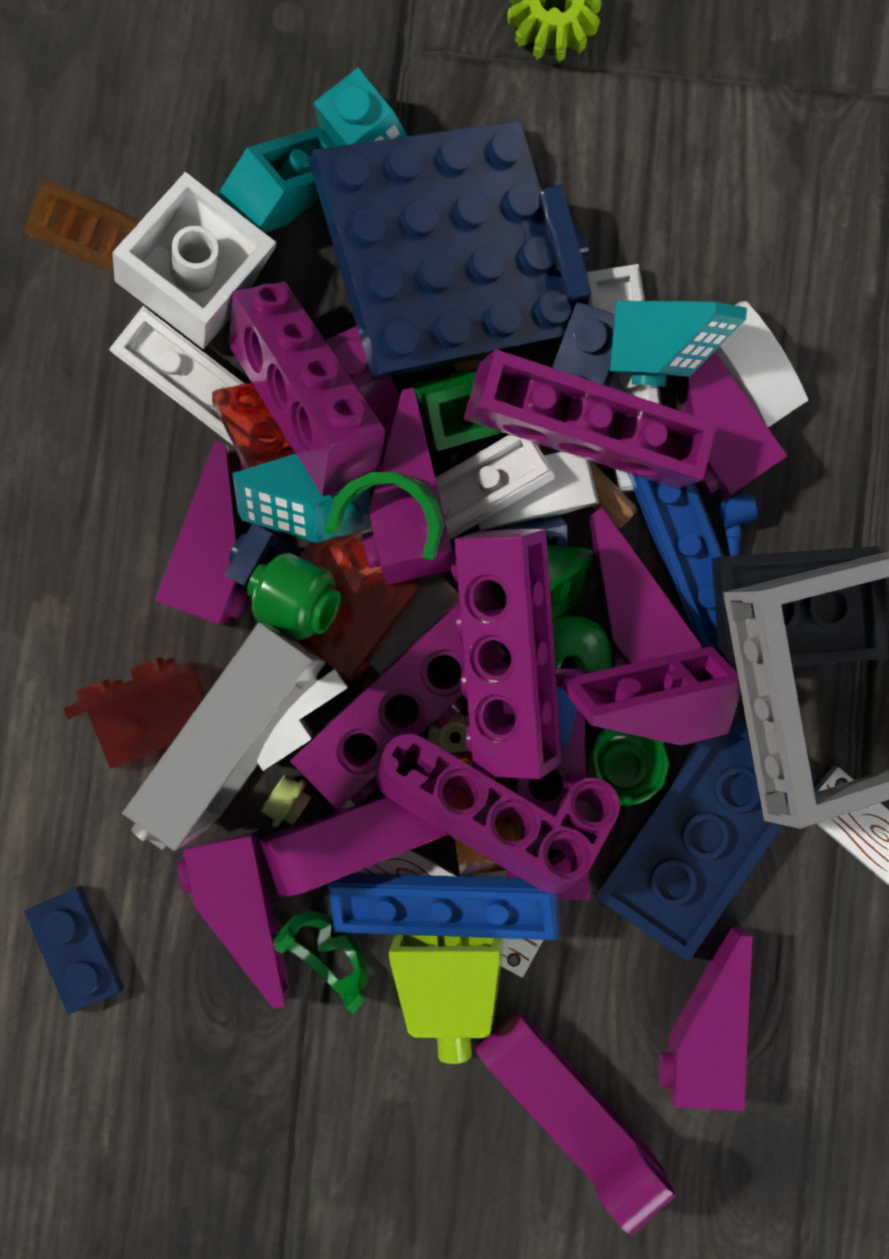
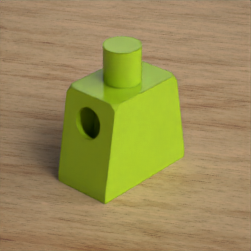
M395 934L389 949V961L407 1031L415 1038H437L438 1058L441 1062L460 1064L468 1061L472 1057L471 1038L490 1036L496 1009L505 938Z

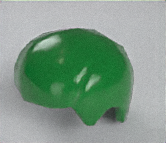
M568 615L558 617L552 622L556 669L561 667L566 657L572 658L577 664V668L583 669V674L614 668L613 654L608 635L598 623L584 617Z
M600 728L590 737L586 747V777L598 778L611 785L619 797L620 805L630 806L648 801L664 786L670 763L663 741Z

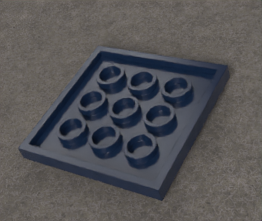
M521 121L315 149L308 159L373 380L484 358L495 349L508 353L563 340L575 306H571L570 301H567L566 289L557 264L552 239L549 236L545 214L539 208V197L542 192Z

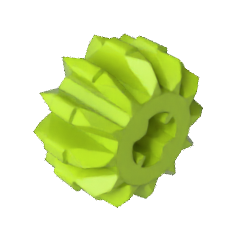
M509 0L513 6L508 9L507 23L509 27L518 28L515 41L518 43V47L534 42L533 55L536 60L544 55L546 49H553L554 56L560 63L565 58L567 46L580 54L586 47V36H594L599 28L600 19L596 13L601 9L602 0Z

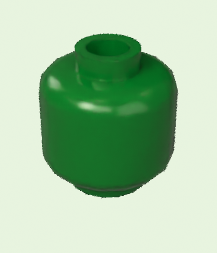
M291 553L276 556L268 565L260 564L251 575L247 587V593L252 597L251 610L255 620L271 625L282 632V634L300 641L308 639L315 633L321 635L330 627L337 614L341 599L340 592L335 590V580L330 571Z

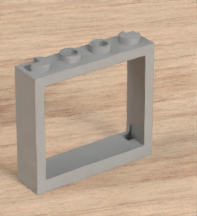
M889 551L723 592L764 821L801 829L889 800V769L814 793L781 604L886 578L889 595ZM751 604H753L755 616L752 614ZM784 793L787 794L788 802H786Z
M258 622L122 812L123 815L135 823L131 828L132 832L140 840H149L161 850L168 846L173 851H176L214 826L258 766L257 759L274 727L294 702L321 678L331 664V661L305 642L292 639L282 634L275 627Z

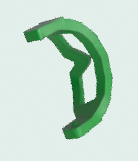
M371 472L349 482L340 490L338 495H334L325 531L339 534L347 506L372 486L395 484L409 492L422 506L428 524L429 533L426 544H424L423 558L431 561L436 559L445 523L443 522L440 502L429 487L418 478L399 472Z
M308 910L299 915H294L273 937L274 948L280 954L288 949L307 962L340 994L344 1007L353 1014L366 1000L364 989L369 980L366 960L356 941L349 933L332 935L331 917L324 913ZM302 926L318 928V951L325 952L343 949L354 967V972L340 980L314 952L295 940L296 933Z

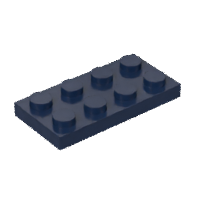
M733 718L729 734L697 742L593 892L595 898L687 962L691 960L783 826L764 821L747 726ZM811 772L812 782L817 777L813 772ZM784 793L786 802H788L787 794Z

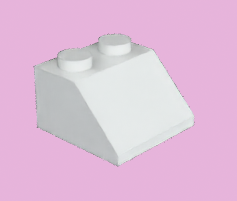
M184 172L112 252L114 280L204 350L231 319L232 291L252 287L275 249L276 241L188 173Z

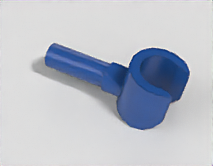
M750 494L728 497L719 506L720 519L726 529V556L740 555L742 537L740 526L757 522V507L754 497Z

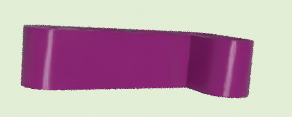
M401 734L394 737L385 746L375 771L376 784L387 798L536 888L550 894L562 893L568 890L585 876L610 833L620 810L619 797L611 785L598 778H585L577 782L556 805L552 814L425 738L415 734ZM404 760L414 765L407 776L400 775L396 771ZM431 774L438 778L428 793L423 790V787ZM447 788L461 790L467 796L470 808L457 810L450 807L443 797V790ZM582 800L593 806L597 813V822L591 823L581 818L576 811L575 801ZM508 819L517 825L520 831V841L510 842L503 839L496 830L495 820ZM548 849H557L567 855L571 863L570 873L558 872L551 866L548 860Z
M473 762L466 763L473 767ZM431 775L423 790L429 793L438 777ZM455 788L443 790V797L450 807L457 810L470 808L469 800L461 790ZM382 794L313 822H304L279 830L258 839V843L276 894L294 896L318 888L448 834Z
M517 1009L475 1048L478 1056L491 1073L594 1183L597 1196L604 1208L630 1236L634 1237L677 1196L668 1173L655 1155L521 1011Z

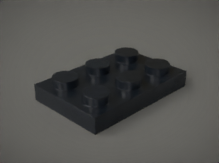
M879 546L711 558L719 654L737 671L723 592L879 554ZM881 579L781 604L792 666L888 658ZM751 604L752 614L755 616L753 604Z

